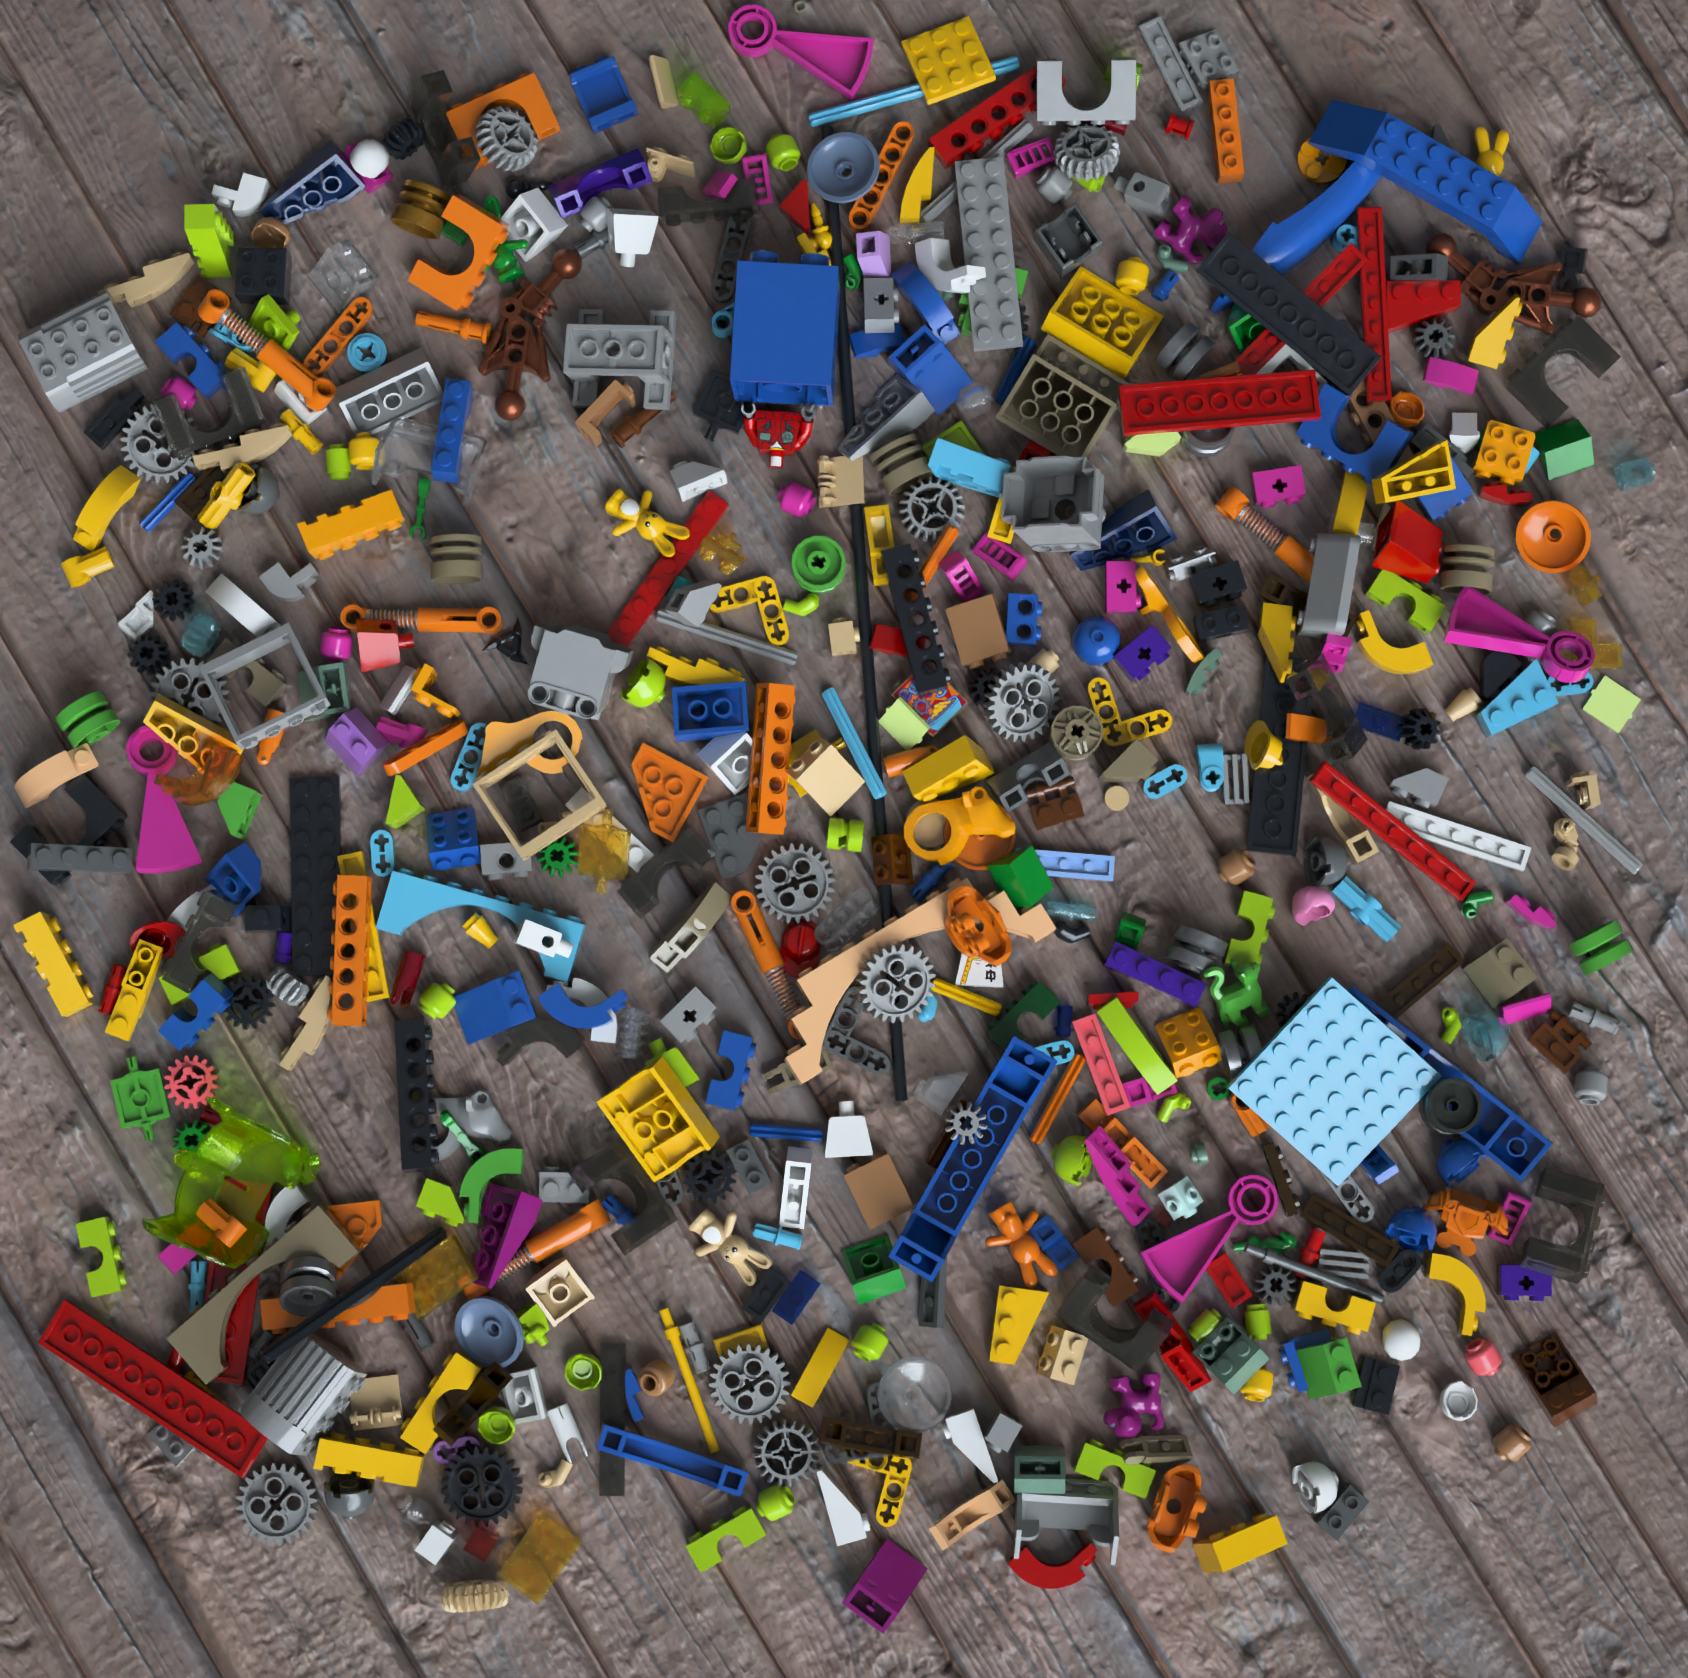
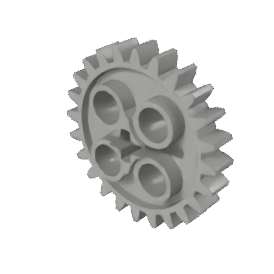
M163 403L161 410H158L156 405L153 404L152 411L150 412L144 406L143 415L134 412L137 420H127L131 428L122 429L123 432L128 434L127 437L120 438L121 442L127 443V446L121 448V452L129 453L124 458V461L132 460L133 463L129 469L138 468L137 476L139 477L146 473L147 482L150 481L152 476L155 477L157 484H159L161 477L165 478L167 484L170 482V476L179 481V472L186 475L188 474L185 469L187 466L190 468L195 467L191 462L193 456L197 455L194 453V450H201V446L195 444L196 441L201 439V436L193 435L198 430V427H190L189 425L193 419L190 417L184 420L185 411H181L177 415L176 407L174 406L170 411H167L165 403ZM156 420H160L165 424L164 430L160 433H155L151 430V425ZM142 431H148L160 441L165 438L166 445L179 453L180 456L175 457L163 447H160L159 450L156 449V442L145 436ZM175 435H182L185 438V444L182 447L172 445L171 440ZM142 440L148 441L151 444L149 451L145 453L139 452L137 450L138 442ZM168 455L171 458L170 465L160 467L157 464L158 457Z
M181 658L180 666L175 661H171V670L163 666L164 676L161 674L155 675L160 681L159 683H151L156 688V692H150L148 695L156 698L159 693L168 699L175 698L178 700L179 705L183 707L187 704V699L184 698V695L191 693L195 677H198V683L192 693L195 701L189 702L187 709L192 711L193 708L199 707L203 712V718L213 723L215 720L218 722L224 721L219 716L221 712L212 693L207 698L200 695V687L203 684H207L199 669V666L205 664L204 660L199 665H196L195 658H191L189 664H187L185 658ZM180 675H184L188 679V685L184 689H180L176 684L177 678ZM215 680L224 698V695L230 693L229 690L222 689L227 684V681ZM224 699L226 704L230 703L229 700Z
M1019 662L1016 667L1010 664L1009 672L1001 669L1002 677L994 676V680L997 683L995 685H988L992 692L984 695L990 699L989 702L983 704L985 708L989 709L984 716L990 719L988 725L994 728L993 731L1003 738H1009L1014 742L1017 739L1025 742L1026 735L1034 739L1035 731L1043 734L1041 727L1043 725L1048 728L1050 727L1047 720L1049 718L1055 719L1052 710H1059V707L1054 705V702L1060 700V697L1054 693L1060 689L1053 685L1056 679L1051 677V673L1040 665H1035L1031 662L1027 664Z
M791 843L790 850L786 851L782 845L780 846V854L772 850V859L764 857L767 863L766 867L758 866L763 875H755V878L761 881V884L755 885V889L762 890V893L758 894L757 898H765L761 905L762 908L770 906L768 914L772 915L774 912H777L778 921L783 916H786L787 924L790 923L792 918H795L797 924H800L801 917L810 922L809 914L812 913L818 918L817 909L820 908L826 911L823 902L832 901L827 896V893L835 892V889L829 887V884L834 883L835 879L828 878L833 869H825V866L829 863L828 860L820 862L821 852L815 856L812 855L813 847H810L805 852L803 844L800 845L798 850H795L793 843ZM802 861L810 866L808 873L803 875L795 870L796 865ZM776 870H783L786 873V879L782 883H776L772 879V874ZM812 875L816 876L814 880L799 884L798 890L789 887L778 893L774 892L775 888L789 885L792 878L800 881ZM806 886H816L818 894L814 898L806 897L804 894ZM790 893L794 896L795 901L791 906L782 905L780 899L783 894Z
M889 942L887 950L879 946V954L871 951L872 960H863L867 965L866 969L859 968L863 977L856 978V981L862 984V986L856 988V991L862 994L858 999L865 1003L864 1009L870 1011V1014L875 1018L878 1016L883 1022L888 1019L891 1023L895 1022L896 1017L899 1021L904 1022L905 1015L913 1019L912 1011L914 1010L921 1013L922 1011L919 1006L921 1004L928 1006L925 997H932L933 994L928 990L936 986V984L930 981L936 974L929 971L934 967L933 964L927 962L929 957L921 954L922 951L917 947L914 949V946L909 943L904 946L901 942L897 943L896 948ZM897 961L896 968L890 970L891 964ZM881 970L885 971L912 990V994L909 995L880 975L879 972ZM916 974L915 980L909 983L910 977ZM883 982L882 988L876 991L877 984ZM898 995H902L901 1000L894 1004L895 998Z
M750 1342L747 1343L746 1349H743L741 1344L737 1343V1351L735 1352L729 1347L727 1350L729 1356L727 1357L721 1353L719 1358L722 1363L714 1362L713 1366L718 1371L710 1372V1376L716 1379L709 1382V1387L716 1388L710 1393V1396L718 1397L714 1405H723L721 1414L730 1411V1420L736 1415L739 1416L740 1424L744 1418H748L749 1424L752 1425L753 1418L756 1417L762 1423L763 1415L772 1419L771 1410L779 1413L780 1407L778 1403L786 1404V1399L782 1395H789L790 1390L784 1387L791 1384L790 1379L784 1378L789 1374V1370H781L785 1365V1361L777 1362L779 1353L776 1352L771 1356L769 1354V1346L762 1351L761 1343H758L755 1349L752 1348ZM750 1361H757L760 1363L761 1368L758 1371H751L748 1369L747 1364ZM769 1371V1374H768V1375H765V1376H763V1377L758 1378L757 1380H755V1379H756L757 1377H759L763 1372ZM736 1374L739 1377V1382L730 1384L726 1381V1376ZM746 1379H749V1381L755 1380L754 1387L750 1385L743 1387ZM764 1382H770L774 1389L769 1393L761 1390L760 1385ZM743 1387V1389H741L737 1394H730L732 1391L738 1390L739 1388ZM743 1395H748L753 1401L750 1405H742L739 1402V1398Z
M274 1462L271 1465V1470H269L265 1464L262 1466V1474L257 1469L253 1470L254 1479L247 1476L245 1481L248 1483V1486L241 1485L239 1487L244 1492V1495L236 1496V1499L242 1501V1504L235 1508L236 1510L243 1511L238 1520H246L242 1527L243 1529L251 1527L250 1537L256 1533L259 1534V1543L266 1537L268 1545H271L274 1539H276L278 1546H281L284 1538L290 1544L293 1542L292 1535L298 1539L302 1537L300 1529L306 1532L309 1531L310 1528L306 1522H315V1519L310 1514L318 1512V1509L313 1507L312 1504L319 1501V1498H314L311 1494L317 1489H309L308 1485L312 1482V1479L306 1481L302 1479L305 1471L298 1475L295 1474L297 1466L287 1470V1463H283L281 1468L278 1469L277 1463ZM277 1479L280 1481L282 1489L279 1493L271 1490V1480ZM292 1486V1491L280 1503L282 1508L279 1507L274 1510L267 1521L263 1522L262 1518L275 1504L273 1500L280 1498L286 1489ZM291 1496H297L301 1500L299 1509H294L290 1506L289 1499ZM256 1499L264 1501V1512L255 1510L254 1501ZM276 1515L284 1519L285 1524L281 1529L273 1525V1518Z

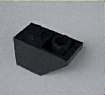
M1493 650L1479 663L1480 699L1482 701L1488 697L1493 700L1503 690L1500 686L1506 680L1510 683L1520 674L1517 669L1522 663L1513 654Z

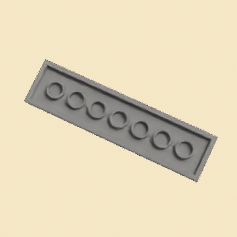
M994 157L955 161L965 265L985 267L986 272L985 278L976 280V284L970 285V292L968 293L974 352L1023 347L1004 158Z

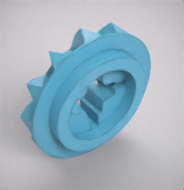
M371 333L357 335L351 340L347 349V356L351 365L357 370L366 373L384 364L387 355L386 346L382 339ZM372 346L371 352L375 358L366 357L363 360L364 355L359 348L368 350Z

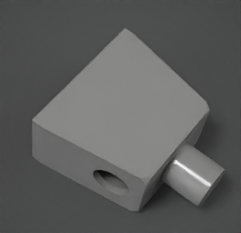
M1137 172L1134 173L1131 180L1120 175L1114 186V189L1124 193L1128 206L1159 222H1162L1173 202L1169 185Z

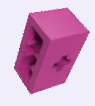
M1301 465L1253 472L1250 476L1254 506L1261 505L1262 508H1271L1276 506L1277 502L1283 501L1287 505L1301 502L1300 499L1306 495ZM1276 483H1278L1279 487H1284L1280 493H1278L1277 489H1273Z
M1106 561L1105 614H1135L1137 607H1141V593H1136V583H1138L1135 577V571L1138 569L1136 568V561ZM1121 582H1124L1125 587H1129L1125 593H1122L1121 589L1117 588Z

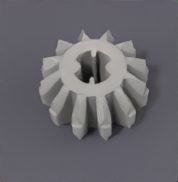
M201 527L198 534L192 529L191 534L193 537L184 536L183 538L188 542V544L181 545V549L187 551L183 558L190 560L189 565L191 567H195L198 564L201 570H204L206 562L210 568L214 567L212 560H221V557L216 553L224 551V548L218 545L222 542V539L215 537L214 530H210L207 533L206 529ZM198 546H206L207 550L205 552L199 551Z
M278 966L270 973L269 978L266 980L267 988L290 1006H298L307 997L306 995L309 992L308 985L286 967Z
M968 1102L967 1111H963L962 1104L958 1103L957 1106L960 1112L957 1114L953 1108L949 1109V1112L955 1118L945 1117L946 1122H953V1126L946 1127L945 1130L946 1132L953 1129L956 1130L951 1136L952 1140H955L960 1134L962 1135L960 1144L965 1143V1136H968L970 1143L973 1144L975 1141L972 1134L975 1133L977 1137L982 1138V1133L977 1131V1129H987V1125L979 1124V1120H984L987 1117L986 1115L976 1116L981 1110L980 1106L976 1107L974 1112H971L972 1103ZM962 1116L965 1119L966 1116L972 1118L970 1122L972 1128L970 1130L965 1128L964 1131L960 1128L962 1123L959 1119Z

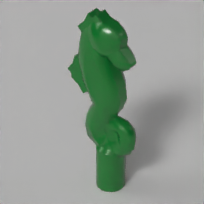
M1280 1231L1279 1235L1283 1239L1266 1237L1261 1240L1260 1236L1252 1234L1247 1240L1233 1242L1232 1244L1234 1252L1244 1251L1246 1243H1250L1263 1249L1266 1247L1276 1250L1277 1254H1281L1282 1251L1293 1250L1297 1245V1241L1292 1234Z

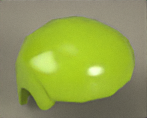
M725 127L713 135L710 149L717 161L724 164H734L744 157L747 150V141L739 129Z
M577 1353L567 1360L564 1366V1377L569 1385L580 1391L595 1389L602 1379V1365L599 1359L591 1353Z
M492 1406L480 1415L477 1430L488 1442L503 1444L512 1438L516 1428V1421L508 1409L503 1406Z

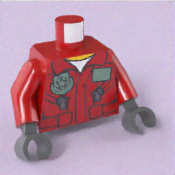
M752 400V408L746 409L744 408L743 401L741 402L745 433L752 446L759 449L760 454L769 455V468L782 469L784 456H794L795 451L801 450L811 437L813 417H815L817 412L816 405L812 413L806 411L807 403L803 405L801 413L756 410L754 400Z

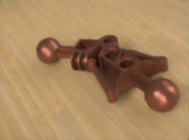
M1447 233L1434 234L1426 243L1427 254L1438 253L1448 256V264L1466 278L1461 284V295L1466 294L1469 296L1468 299L1477 305L1478 311L1482 314L1490 315L1500 309L1499 307L1503 306L1510 299L1507 295L1508 288H1513L1518 292L1520 296L1519 302H1523L1522 309L1528 314L1527 316L1520 313L1518 317L1514 316L1513 321L1540 330L1546 335L1552 334L1555 330V326L1549 318V305L1571 308L1577 316L1583 318L1592 317L1600 310L1601 297L1593 288L1581 287L1574 293L1551 291L1553 278L1562 269V263L1560 262L1517 268L1515 271L1506 272L1500 267L1495 271L1493 269L1495 262H1492L1490 265L1486 263L1489 258L1488 256L1475 267L1457 252L1456 241ZM1514 277L1509 279L1499 291L1491 289L1496 279L1505 280V278ZM1533 291H1538L1542 294L1543 299L1541 302H1536L1532 299L1531 293ZM1486 299L1491 300L1492 305H1489Z
M561 249L554 254L551 263L552 270L538 287L527 280H522L520 282L521 288L515 291L511 297L503 299L500 303L499 309L502 319L497 331L493 333L483 361L478 366V370L483 376L495 370H507L505 391L497 396L494 403L497 415L504 420H516L525 410V400L519 393L522 372L535 374L545 383L551 380L545 336L542 335V327L547 322L543 317L545 315L552 317V314L549 312L550 309L558 310L548 296L563 279H573L582 268L581 257L572 249ZM525 315L534 319L533 324L536 327L537 337L531 325L524 320ZM507 322L506 341L499 347L503 337L502 331ZM517 330H526L525 335L523 337H514L515 332ZM515 353H522L520 361H511Z

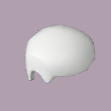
M365 139L359 142L351 151L350 163L355 171L362 176L375 178L389 165V153L385 146L377 140Z
M1403 1319L1394 1320L1383 1329V1347L1391 1358L1400 1361L1408 1360L1419 1351L1420 1335L1410 1321Z
M1456 1381L1448 1384L1441 1391L1439 1403L1441 1410L1447 1417L1462 1421L1470 1418L1475 1413L1478 1399L1473 1387L1463 1383V1381Z

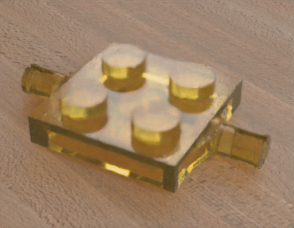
M604 809L602 810V824L581 825L577 873L597 878L596 893L607 894V880L616 879L624 881L627 879L631 830L619 829L612 825L613 810Z

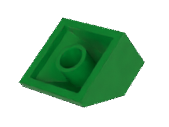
M1234 303L1227 327L1241 355L1266 328Z

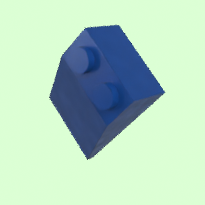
M746 681L672 687L674 736L678 742L700 741L749 731Z
M521 971L500 977L454 997L456 999L454 1007L468 1045L539 1019Z

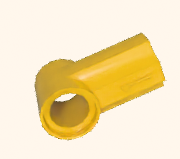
M238 348L230 352L224 364L227 368L246 379L245 381L261 393H264L276 375L260 360L257 362Z
M106 547L85 556L69 558L61 563L69 585L72 588L81 586L89 582L91 577L115 567Z

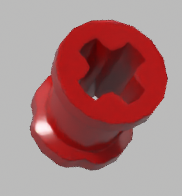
M1172 112L1165 133L1169 134L1171 132L1184 137V140L1188 141L1195 120L1191 119L1189 121L1177 117Z

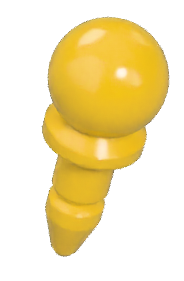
M812 203L811 216L816 229L812 230V233L815 234L814 240L819 249H828L832 243V236L828 231L829 227L823 226L824 222L822 216H820L821 212L817 205Z

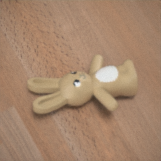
M707 1207L688 1227L690 1231L696 1232L704 1241L708 1242L696 1248V1255L699 1257L719 1249L723 1259L735 1266L743 1281L747 1285L753 1286L757 1281L756 1273L745 1258L762 1269H768L772 1265L771 1258L767 1254L749 1247L743 1237L731 1235L737 1218V1214L734 1211H730L727 1214L723 1225Z

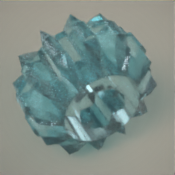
M197 615L193 621L189 622V626L185 629L186 631L182 635L181 646L193 656L196 655L199 658L205 656L213 648L214 644L217 643L216 640L220 636L221 626L208 615Z

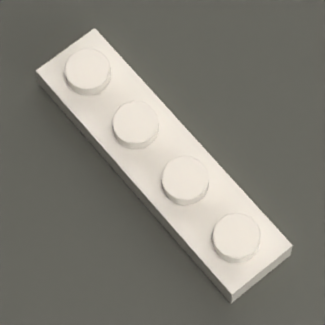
M581 787L565 806L573 813L593 800V798ZM605 808L583 822L637 873L654 856L647 847Z

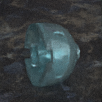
M1481 1010L1466 1016L1467 1020L1462 1023L1463 1036L1468 1047L1473 1045L1476 1051L1473 1055L1481 1061H1490L1507 1049L1510 1042V1026L1499 1014L1494 1011Z

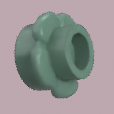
M1195 1142V1148H1190L1193 1163L1198 1162L1201 1167L1202 1164L1209 1162L1205 1143L1197 1144Z

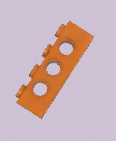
M1234 78L1211 80L1207 87L1217 184L1241 182L1244 176V165Z

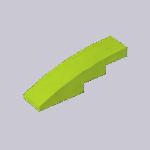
M1117 996L1096 1010L1111 1034L1157 1095L1178 1081L1176 1075L1162 1059L1159 1051L1147 1038L1145 1031Z

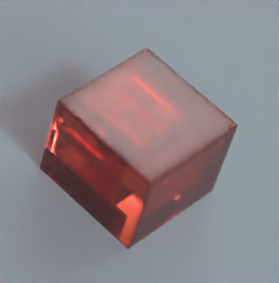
M1162 1210L1155 1220L1163 1227H1166L1172 1220V1217Z

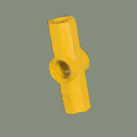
M240 461L235 464L223 482H216L211 489L209 501L197 516L199 522L206 528L213 530L218 527L230 509L236 510L242 502L244 490L256 476L254 469L247 463Z

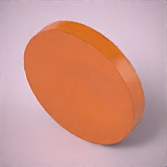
M998 804L1001 810L1012 820L1009 813H1007L1004 810V808L1000 804ZM946 819L943 829L944 845L949 842L951 837V825L948 819ZM1015 833L1007 838H1001L993 834H972L968 837L964 848L954 861L970 870H988L987 864L1011 853L1015 843Z

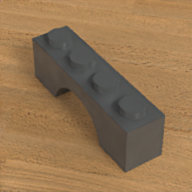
M30 843L27 849V870L86 871L128 875L132 873L133 848Z

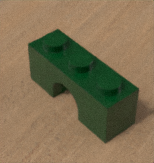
M1040 981L1036 985L1031 982L1022 991L1025 996L1019 1002L1014 999L1004 1009L1007 1014L1001 1020L996 1017L987 1026L990 1031L986 1035L1003 1052L1013 1036L1022 1041L1026 1038L1017 1027V1019L1020 1014L1032 1012L1041 1020H1044L1061 1003Z

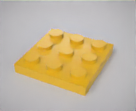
M969 16L901 41L902 49L927 105L996 80L994 70Z

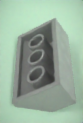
M421 347L337 387L335 396L356 436L357 433L368 432L373 435L442 402L444 392Z

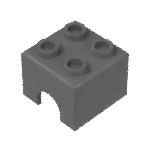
M1076 203L1066 208L1054 221L1049 224L1045 222L1035 229L1033 240L1060 278L1099 253L1103 245V241Z

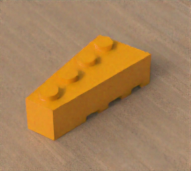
M388 490L361 500L359 502L361 506L359 507L355 505L344 506L334 516L332 514H322L317 516L314 523L306 525L305 521L298 523V529L308 552L315 559L324 560L333 556V552L338 549L348 550L356 546V542L365 538L368 541L379 536L378 532L385 529L392 531L401 527V523L406 520L394 492Z

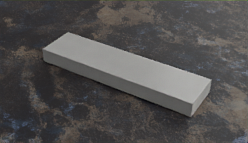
M1159 15L1138 25V30L1180 114L1202 104L1203 100L1161 16Z

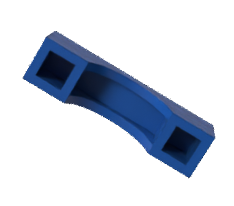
M446 378L431 465L434 481L459 483L464 428L467 417L471 413L474 395L471 381Z

